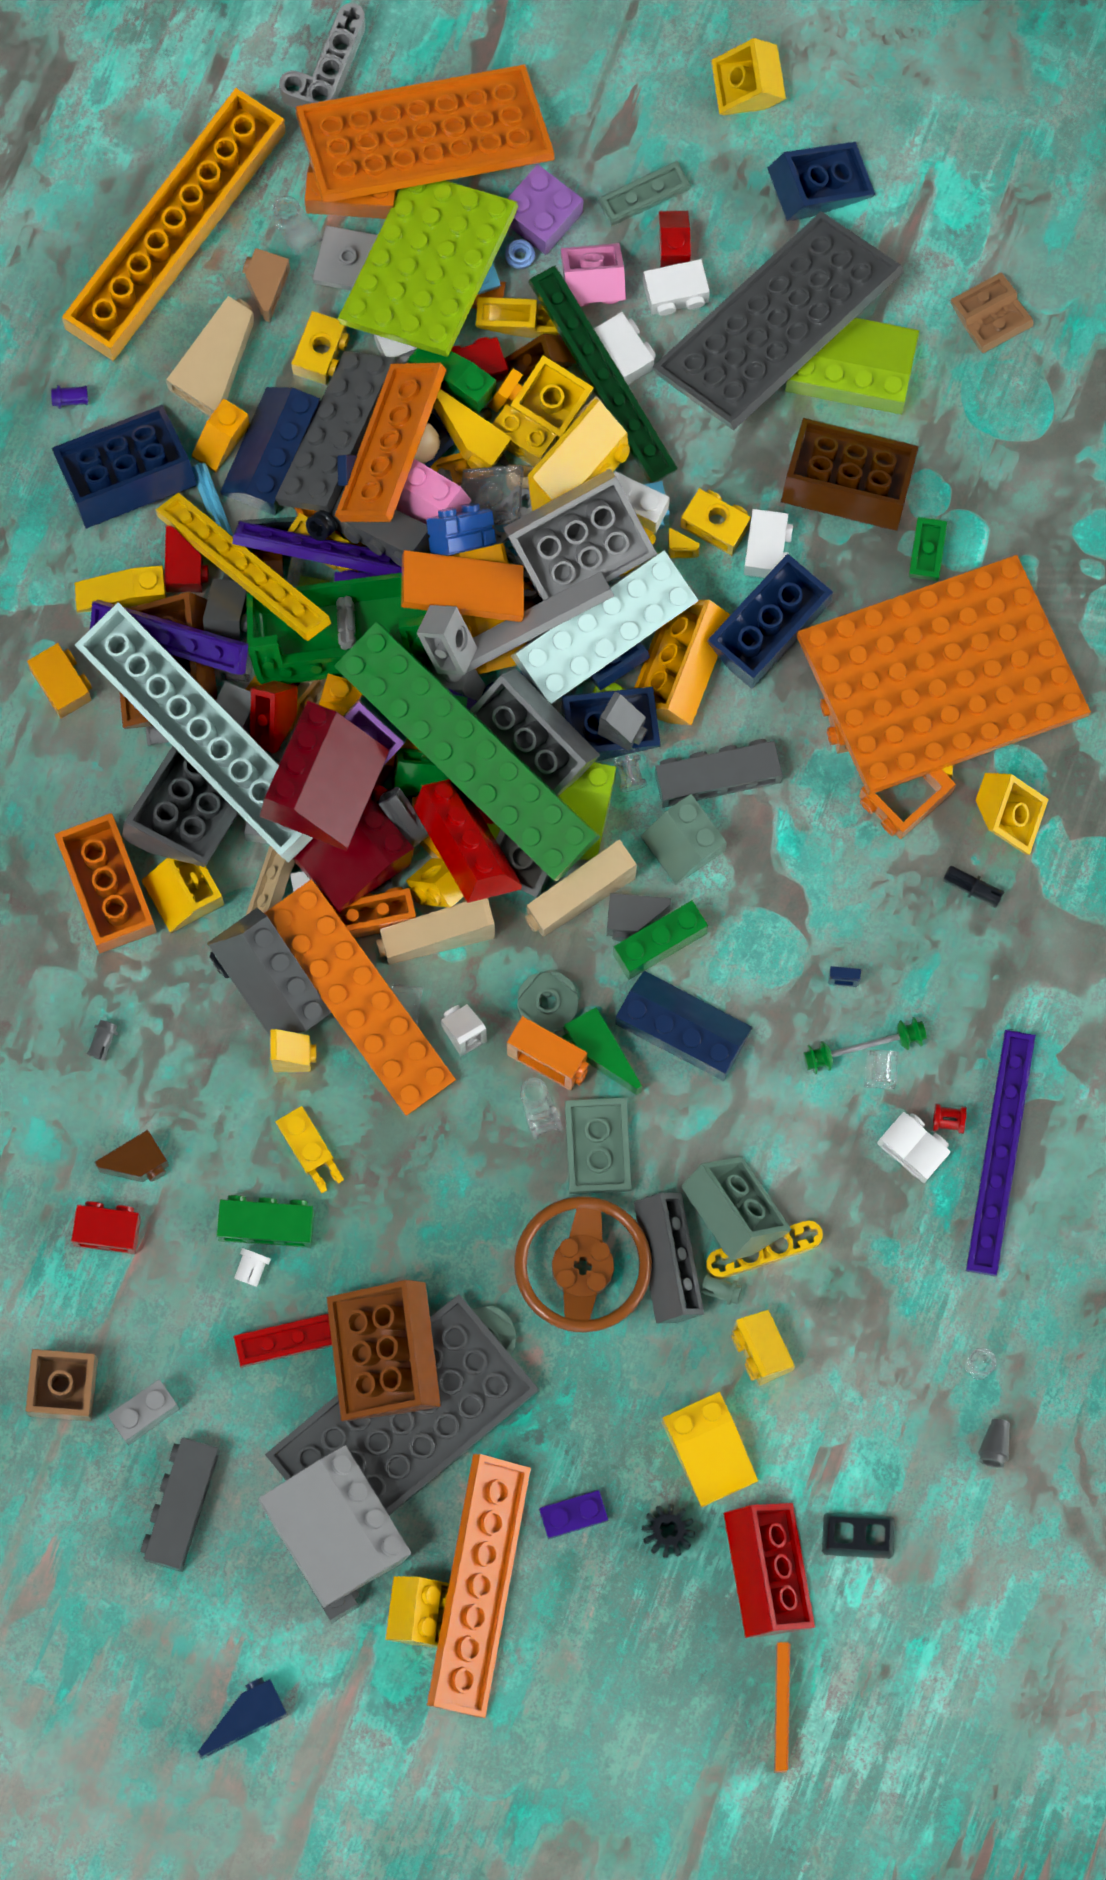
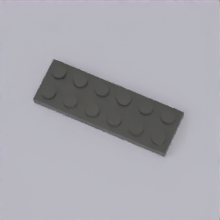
M348 351L343 352L275 497L279 505L314 511L325 510L331 513L343 487L338 486L337 457L338 455L357 456L390 365L399 364L395 358Z

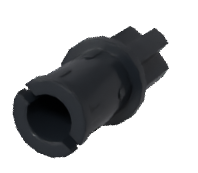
M950 866L944 875L943 881L967 893L968 898L973 896L993 906L995 909L1002 898L1001 896L1004 894V890H1000L980 880L981 876L978 875L976 878L954 866Z

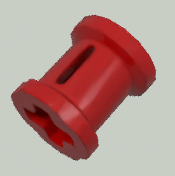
M935 1103L932 1130H957L959 1134H964L967 1107L961 1106L960 1109L946 1108ZM943 1117L956 1118V1121L944 1120Z

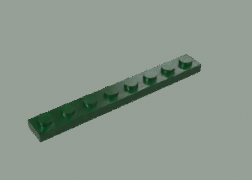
M554 265L530 278L528 281L529 285L587 381L594 387L593 391L627 432L630 452L648 482H658L676 472L678 469L557 267Z

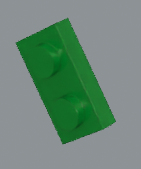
M923 517L917 518L908 577L938 582L948 521Z

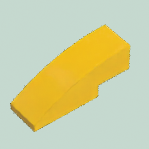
M478 297L477 328L534 339L543 333L560 335L542 304H538L537 299Z

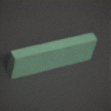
M675 161L599 197L598 202L610 225L614 226L690 190L691 185L678 161Z

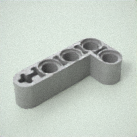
M348 3L340 8L313 76L298 71H288L281 76L279 81L282 101L286 105L296 108V106L316 103L319 101L314 100V98L318 95L327 96L328 98L325 101L338 99L365 32V15L361 6L355 3ZM347 23H351L350 31H348ZM338 44L348 45V47L344 50H338L335 48V46ZM329 69H334L338 71V73L333 76H328L324 74L325 71ZM293 85L300 87L296 92L286 90L289 86Z

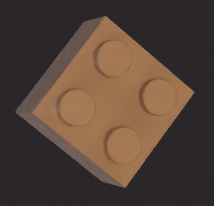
M32 1349L25 1411L28 1416L92 1421L98 1365L96 1355Z

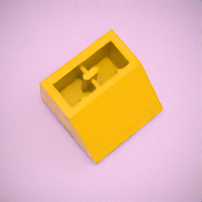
M166 858L142 879L143 885L170 934L225 905L223 897L206 866L202 867Z
M769 1310L745 1316L735 1321L731 1339L737 1352L743 1351L747 1358L745 1359L746 1363L744 1366L751 1381L756 1379L759 1386L794 1371L795 1365Z
M393 1576L385 1640L437 1648L449 1583L423 1577Z

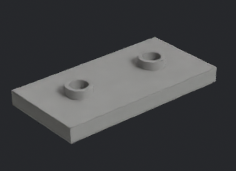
M326 225L313 276V283L352 290L378 235Z

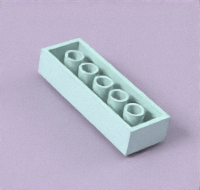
M665 550L658 552V555L645 561L609 586L614 595L612 598L544 632L510 655L524 677L550 704L699 601Z

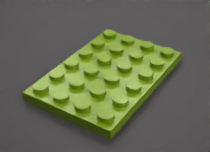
M449 181L400 189L394 201V208L390 209L338 317L339 323L448 357L517 212V201Z

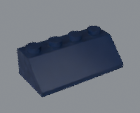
M266 387L220 494L276 515L280 505L275 497L320 404V398L292 387Z
M787 553L707 642L727 668L752 689L797 641V632L808 628L830 605L833 591Z
M643 971L631 988L616 1015L615 1025L722 1081H725L753 1029L752 1026L646 971Z

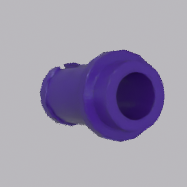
M57 385V388H51L52 406H58V409H62V406L88 405L87 386L60 388V385Z

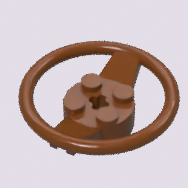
M579 1196L554 1202L542 1209L530 1220L523 1230L516 1247L514 1270L520 1293L535 1314L557 1328L585 1333L609 1328L621 1322L635 1310L647 1291L652 1272V1259L647 1238L639 1224L629 1213L609 1201L595 1197ZM576 1209L570 1236L561 1242L552 1260L553 1280L558 1288L563 1291V1317L546 1307L534 1293L527 1274V1255L534 1236L548 1220L565 1211ZM601 1212H604L618 1220L632 1236L639 1255V1274L632 1293L619 1308L608 1315L590 1320L597 1295L603 1293L608 1288L614 1274L613 1256L608 1245L602 1239ZM579 1261H587V1265L592 1267L591 1271L586 1270V1275H580L579 1269L574 1268V1265L576 1263L579 1264Z

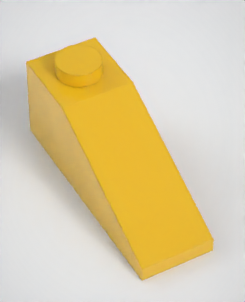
M439 389L433 405L462 457L467 460V464L477 472L483 471L488 475L507 449L512 438Z
M163 566L130 568L74 582L77 613L91 612L92 602L96 600L115 605L119 602L123 607L131 608L167 598Z

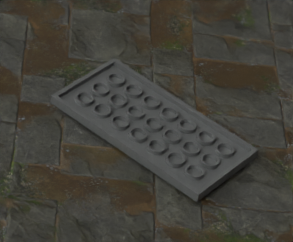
M820 211L653 366L654 372L734 431L903 273V269L899 263Z
M458 1294L430 1317L440 1407L402 1414L341 1421L337 1394L268 1451L265 1456L283 1478L288 1480L321 1458L346 1445L385 1511L390 1516L539 1392V1389L460 1294Z

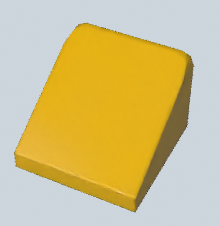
M669 528V558L699 557L700 547L698 542Z

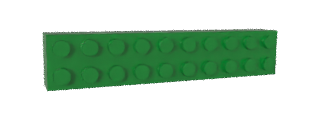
M375 622L334 665L355 688L554 881H559L600 838L583 819L382 624Z

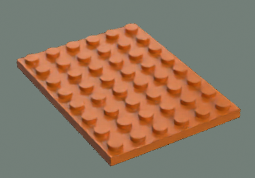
M1018 555L798 631L796 635L868 795L1086 718L1091 713Z

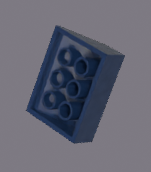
M163 404L52 448L85 529L197 485L189 458Z

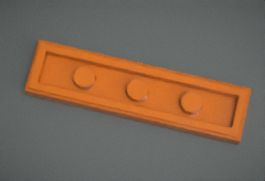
M777 1642L774 1773H786L788 1771L789 1642Z

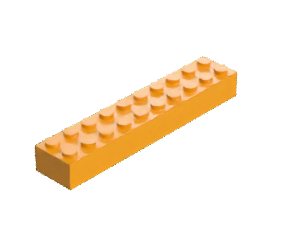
M235 88L64 313L62 319L65 330L114 362L285 135L284 118L238 88Z

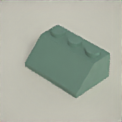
M743 1157L702 1163L681 1186L688 1196L690 1203L697 1209L705 1221V1225L711 1230L721 1245L723 1252L730 1260L752 1256L792 1230Z

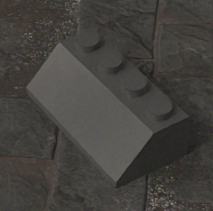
M516 668L502 674L470 709L558 796L581 777L600 756Z
M258 908L207 943L270 1038V1029L301 1033L307 1031L331 1014V1011L321 999L320 994L268 916Z

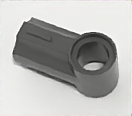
M399 787L389 789L380 796L376 803L413 847H416L429 837L415 809Z

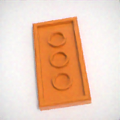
M404 550L402 554L401 607L428 610L430 605L457 606L461 615L522 622L524 617L523 565Z

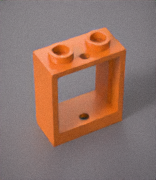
M942 769L922 776L936 793L904 822L876 793L868 795L864 786L859 794L861 798L860 804L868 813H875L882 820L881 825L891 836L896 834L901 840L954 792L956 784Z
M523 1016L507 1041L508 1056L570 1091L575 1084L580 1086L588 1074L589 1070L587 1068L589 1063H587L586 1051Z

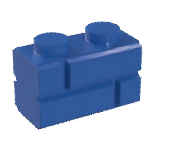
M479 503L461 505L462 511L456 512L455 508L438 510V516L426 520L428 534L430 535V538H428L430 552L438 555H451L494 545L496 538L495 529L492 528L494 525L493 511L480 508Z

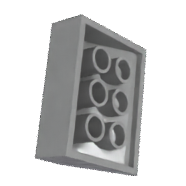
M611 469L604 471L503 527L543 601L600 571L605 580L609 582L658 555Z
M346 1445L321 1458L258 1499L323 1608L401 1565L412 1554Z

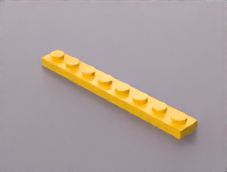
M179 492L155 509L159 519L168 526H173L194 548L305 640L309 641L331 624L329 616L246 547L232 544L233 537Z

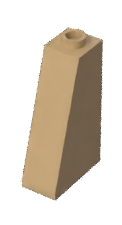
M228 296L166 379L169 391L209 417L223 398L226 400L228 398L254 325L253 311H251L252 308L242 299L234 300Z
M619 839L527 905L528 915L525 916V919L533 932L539 930L541 935L545 937L610 896V893L618 891L635 880L637 864Z
M488 898L470 903L465 901L453 905L451 908L447 907L380 929L381 939H377L376 943L380 958L386 956L388 965L494 939L495 923Z

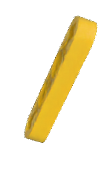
M810 1220L791 1225L790 1228L792 1230L790 1232H794V1238L803 1235L804 1228H808L810 1232L815 1231L817 1235L814 1236L813 1243H808L807 1239L799 1240L796 1243L799 1248L793 1249V1239L788 1233L783 1236L788 1243V1249L785 1252L775 1253L770 1245L758 1251L759 1257L755 1262L747 1263L742 1258L736 1259L740 1266L739 1268H734V1262L725 1265L724 1272H720L718 1268L713 1269L711 1266L715 1263V1257L720 1256L722 1261L730 1259L723 1252L722 1248L717 1249L708 1256L706 1270L713 1278L725 1279L811 1251L821 1243L823 1237L822 1229L819 1224Z

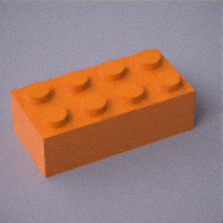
M112 813L54 834L99 954L157 933Z

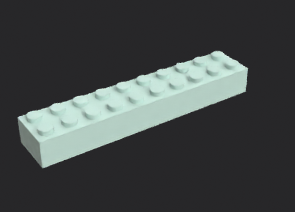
M119 602L75 644L86 658L283 859L289 863L313 839L310 836L259 817L264 798L279 765Z

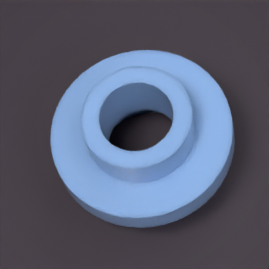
M515 240L507 246L505 258L511 267L524 269L533 263L535 251L529 242ZM523 252L526 256L523 259H517L515 254Z

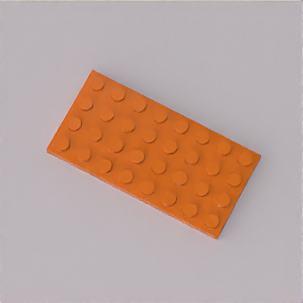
M525 64L296 106V116L323 203L554 160V150Z

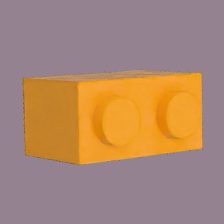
M56 643L27 661L30 671L60 719L92 701L89 690L93 688L84 673L81 675L77 674L73 667L77 662L68 648L63 651L59 643Z

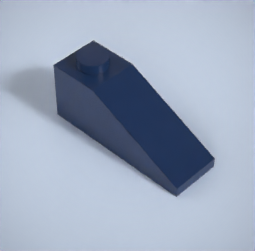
M261 1677L245 1685L247 1691L240 1694L198 1750L202 1759L288 1716L270 1679L264 1682Z

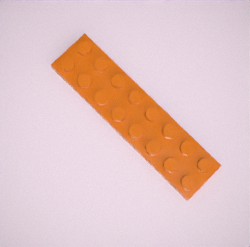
M312 879L264 913L268 916L320 994L323 1002L406 1116L456 1080Z
M473 1454L427 1706L478 1718L486 1717L531 1470L530 1467L482 1454Z

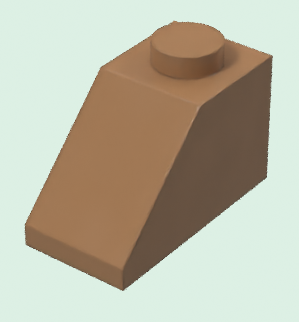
M255 248L252 257L248 256L245 260L243 273L246 276L247 286L264 321L271 322L290 272V263L288 258Z

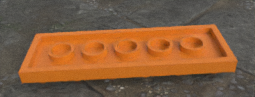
M402 363L390 365L359 448L348 485L345 486L335 513L340 522H391L446 373V369L441 363Z

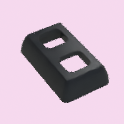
M825 1513L823 1516L822 1553L832 1556L890 1559L894 1555L895 1519L892 1516ZM836 1523L852 1524L853 1541L851 1543L835 1542L834 1527ZM868 1525H882L884 1527L883 1545H869L866 1543V1527Z

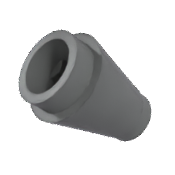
M1002 1419L991 1420V1425L978 1451L980 1463L989 1467L1002 1468L1005 1461L1009 1460V1422Z

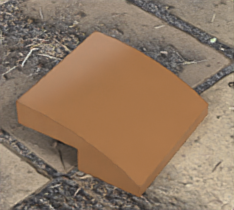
M1002 272L950 299L957 316L982 354L1033 327L1032 317L1018 301L1017 292Z

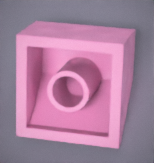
M619 243L561 248L563 279L580 307L587 306L589 303L615 304L619 300H626L624 264Z
M414 459L396 510L427 525L426 520L438 516V510L455 508L456 512L462 511L461 505L470 504L472 500L462 487Z

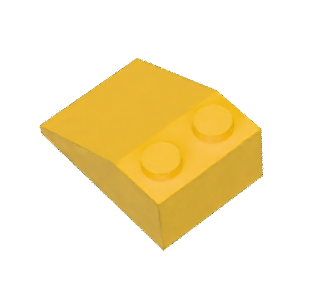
M720 1391L662 1417V1425L701 1508L758 1482L735 1423Z

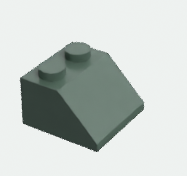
M692 794L666 810L641 835L642 840L675 885L726 851V840Z

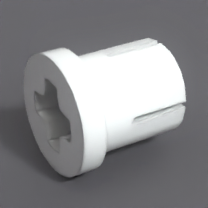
M242 1248L240 1252L242 1258L234 1279L257 1287L265 1265H269L271 1259Z

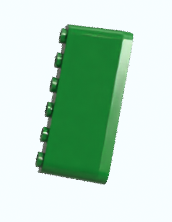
M402 573L294 587L330 618L331 624L309 641L305 640L250 593H247L248 652L256 679L261 684L271 681L292 684L322 680L327 678L328 673L344 677L334 665L350 650V648L347 650L341 649V645L338 643V634L340 632H338L337 626L338 610L336 601L339 597L350 596L354 602L355 611L353 614H355L356 634L354 636H356V642L375 622H378L424 666L432 664L417 635L427 610L401 607Z

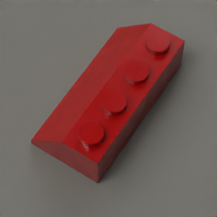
M450 779L422 785L414 805L415 812L467 903L521 890L522 884L475 803Z
M793 1503L749 1505L723 1512L745 1638L771 1636L815 1628Z

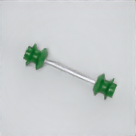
M912 1017V1023L909 1025H905L900 1020L896 1028L897 1034L834 1051H831L830 1047L823 1041L820 1042L818 1049H813L810 1045H807L808 1051L803 1052L807 1070L813 1069L815 1075L818 1072V1067L825 1066L830 1071L833 1065V1057L899 1040L900 1045L906 1050H909L910 1043L917 1042L922 1047V1040L927 1039L924 1024L922 1021L917 1022L915 1017Z

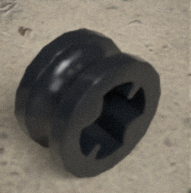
M319 510L307 518L306 529L313 539L323 541L335 532L336 522L329 512Z

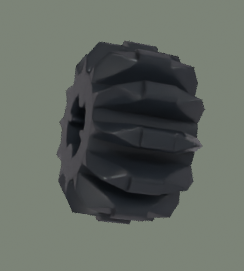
M669 1504L668 1514H664L660 1505L657 1506L656 1513L658 1518L650 1513L646 1515V1519L653 1525H642L643 1532L652 1533V1535L643 1539L644 1544H650L655 1541L656 1544L652 1547L651 1553L656 1554L659 1548L662 1547L664 1548L663 1558L666 1559L671 1548H673L676 1557L681 1556L679 1544L686 1549L691 1547L690 1542L683 1537H695V1531L685 1529L694 1523L693 1519L688 1518L682 1521L681 1519L685 1515L686 1510L684 1508L680 1509L676 1516L673 1514V1504ZM670 1524L676 1527L674 1528V1533H677L675 1537L669 1535L667 1538H664L662 1536L663 1530H660V1527L662 1525L665 1527L670 1526Z

